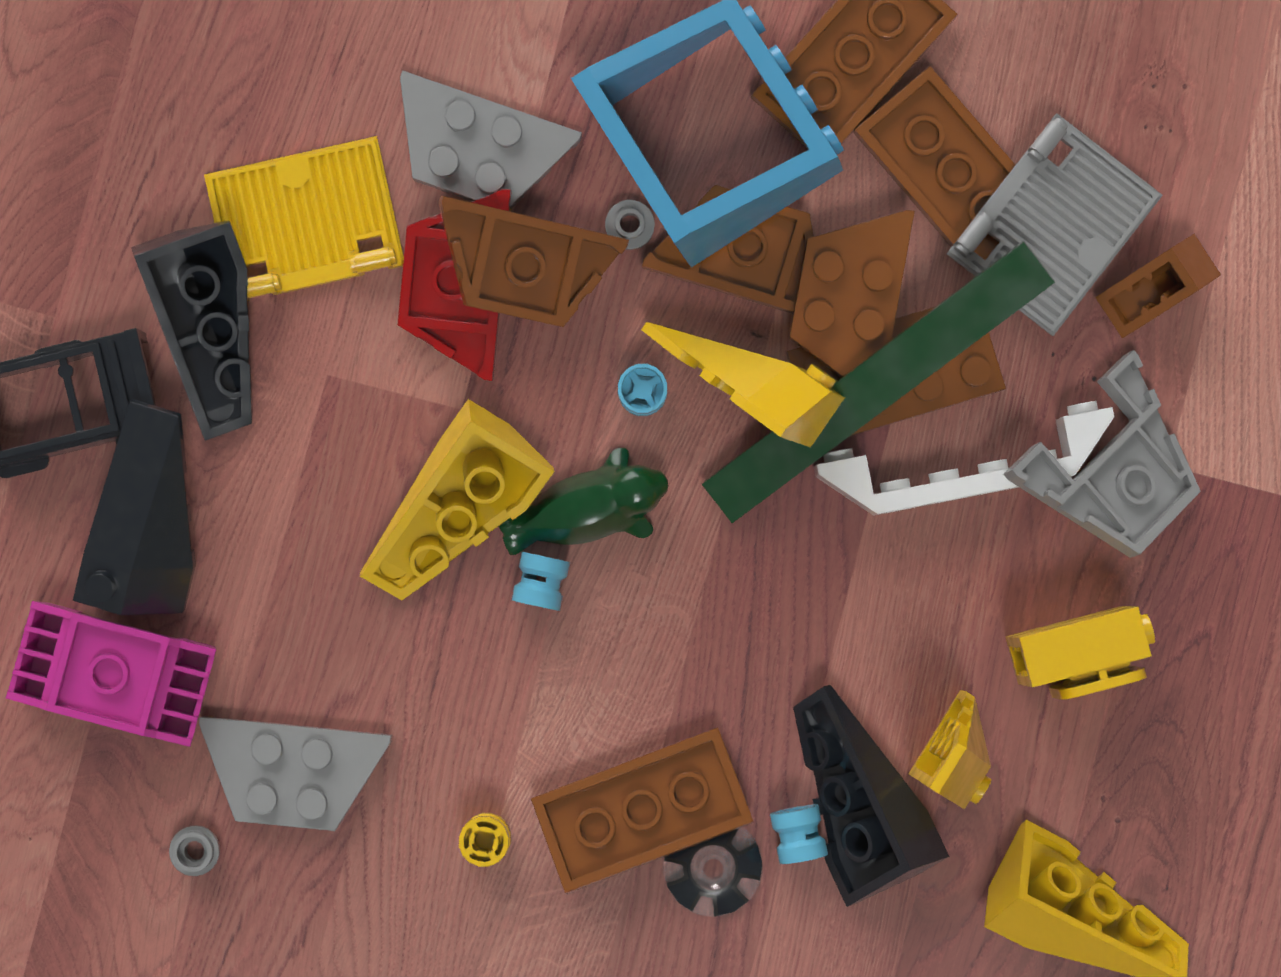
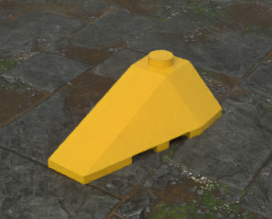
M646 322L641 329L683 363L694 369L699 367L703 370L699 375L700 377L730 395L732 402L784 439L811 448L845 399L832 389L836 380L813 364L805 370L792 363L650 322Z

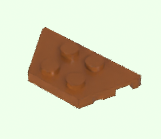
M714 185L693 209L731 189ZM785 207L692 268L668 235L644 258L642 268L794 314L806 243L808 238L814 237L810 213Z
M440 196L439 208L463 305L564 327L578 310V305L584 297L590 294L602 280L601 276L615 258L628 247V239L450 197Z
M901 211L811 237L807 240L789 339L822 361L826 367L838 376L843 377L892 340L915 211Z

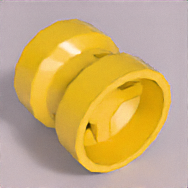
M480 813L473 816L462 828L459 835V848L462 856L469 863L478 867H489L498 863L505 856L511 844V831L508 824L502 817L493 813Z

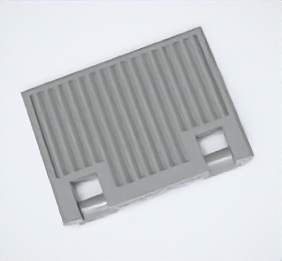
M1056 113L950 248L947 255L976 277L1024 240L1055 280V283L1020 308L1019 311L1051 336H1054L1163 195ZM1061 140L1072 150L1058 167L1047 157ZM989 234L999 244L988 258L984 260L974 251L985 236Z

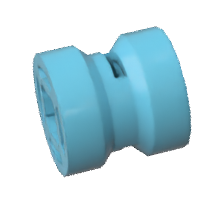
M636 364L629 367L621 375L618 382V397L622 406L629 413L636 416H650L657 413L663 407L667 398V382L663 373L649 364Z
M522 552L519 562V568L522 571L521 581L514 586L511 600L560 611L563 598L559 591L560 584L568 576L570 562ZM537 575L547 577L546 582L537 581Z
M818 804L792 807L770 813L772 828L779 833L780 844L777 847L780 864L804 862L828 855L826 841L818 833V824L821 821Z

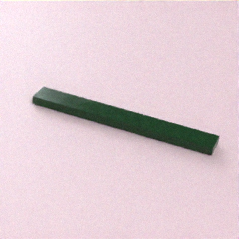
M1023 240L836 381L832 389L845 399L811 448L784 439L770 431L706 479L702 486L730 522L734 523L1053 285L1055 280Z

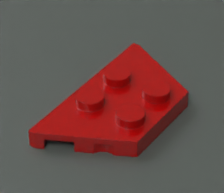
M501 189L471 203L510 212L512 190ZM441 214L407 225L397 325L430 344L445 356L471 370L483 380L493 381L500 313L463 305Z

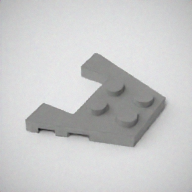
M1134 350L1123 355L1097 381L1129 419V423L1073 479L1042 442L1031 446L1003 474L1010 482L1129 558L1140 555L1201 492L1175 434L1169 435L1157 410L1161 403L1155 390H1148L1139 371L1143 364L1139 355Z

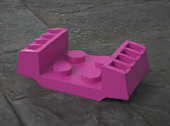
M31 602L6 699L129 733L191 747L217 650L215 646L185 638L168 637L82 614L83 611L47 602Z

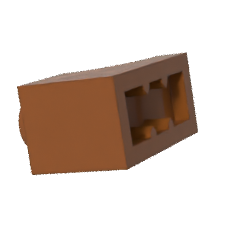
M1192 234L1095 298L1123 339L1221 276V273L1196 235Z

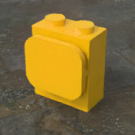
M1119 606L1005 636L1018 684L1033 688L1065 679L1063 683L1049 687L1051 697L1059 700L1080 697L1147 678L1144 667L1129 665L1132 661L1151 657L1149 644L1155 643V635L1150 618L1147 614L1141 615L1138 606Z

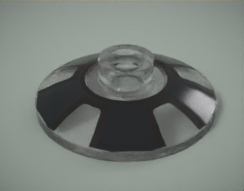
M744 827L665 856L663 860L664 878L672 896L687 910L703 916H723L743 907L757 891L762 877V857L755 839ZM710 859H717L723 865L722 873L717 877H709L704 873V864Z

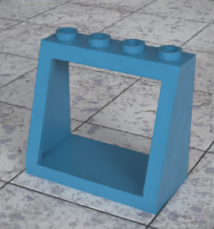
M722 0L587 67L571 78L672 241L691 268L843 171L837 155L843 152L844 148L829 125L822 129L819 128L811 116L818 109L803 85L796 89L792 87L785 74L792 70L777 45L768 49L759 35L766 31L751 5L742 10L736 0ZM731 29L809 150L681 215L613 105Z

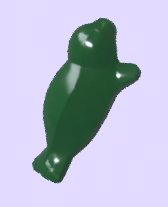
M626 448L614 449L600 468L576 474L554 484L543 492L514 520L509 518L499 525V529L503 533L505 547L510 555H516L536 541L560 545H576L599 540L616 532H626L638 538L649 537L654 529L644 516L651 512L667 493L669 487L668 479L658 470L642 465L628 466L629 451Z

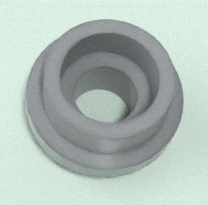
M624 200L615 204L610 209L606 217L605 228L607 235L629 240L628 247L625 250H635L649 242L654 233L655 222L652 212L646 205L636 200ZM624 217H636L640 223L639 228L632 233L623 231L620 223Z
M188 826L180 830L173 837L169 848L170 859L179 872L188 876H200L209 872L217 864L220 857V844L211 830L203 826ZM197 841L202 844L204 855L201 859H193L189 856L187 847L190 842Z

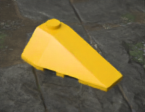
M468 399L438 441L362 568L360 577L401 601L448 568L449 562L472 545L477 547L489 538L488 533L509 518L514 520L525 512L555 472L554 467L509 423Z
M960 690L908 774L936 793L965 809L970 801L977 804L987 791L991 778L987 777L986 774L991 768V763L976 699L967 691Z
M1025 820L1020 825L988 887L985 928L1031 950L1135 977H1187L1189 943L1144 905H1136L1134 907L1113 890L1117 882L1105 872L1097 876L1077 858L1081 852L1070 842L1028 820Z

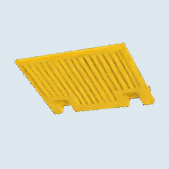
M377 136L204 174L214 223L230 221L246 266L266 262L268 274L248 278L247 301H250L252 297L272 293L273 295L363 276L365 272L386 267L389 270L403 267L404 255ZM376 237L382 238L384 248L360 253L358 241Z

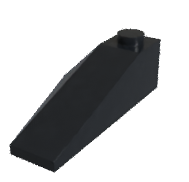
M230 221L178 230L131 247L204 440L206 441L252 424L247 266Z
M135 399L130 401L83 553L73 601L118 615L177 614L185 611L196 561L195 551L191 549L189 523L191 521L190 504L187 505L184 474L187 469L181 413Z
M831 685L823 686L793 707L805 766L814 772L819 797L812 799L813 804H818L820 815H823L828 843H826L828 855L824 856L825 862L846 907L913 878L950 857L928 810Z

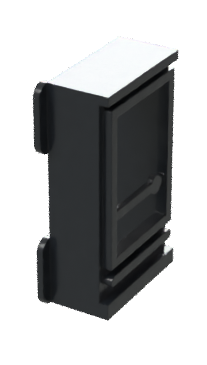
M133 328L85 342L73 340L36 350L34 354L0 362V378L60 365L58 374L64 379L76 433L3 451L0 444V477L11 478L44 470L50 463V457L115 441L117 444L127 409L132 399L156 406L142 348L143 343H148L146 333ZM94 356L110 424L84 431L72 380L74 369L68 363Z

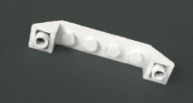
M1097 401L1067 406L1069 416H1063L1055 420L1063 458L1057 459L1056 449L1049 450V452L1071 477L1077 474L1113 420V407L1098 410ZM852 448L826 453L823 456L825 463L814 466L815 477L873 516L1018 488L1017 485L1010 482L1003 475L1009 469L1007 459L978 464L979 474L959 477L958 468L928 474L930 484L911 487L909 478L880 483L881 493L878 494L873 493L866 455L854 457Z

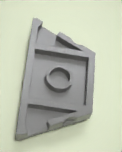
M402 70L400 82L412 178L418 183L470 201L483 198L501 189L512 190L511 210L534 184H538L551 171V168L581 141L582 132Z
M202 716L199 720V726L235 821L329 831L337 830L352 803L367 783L376 765L391 745L393 736L389 734Z

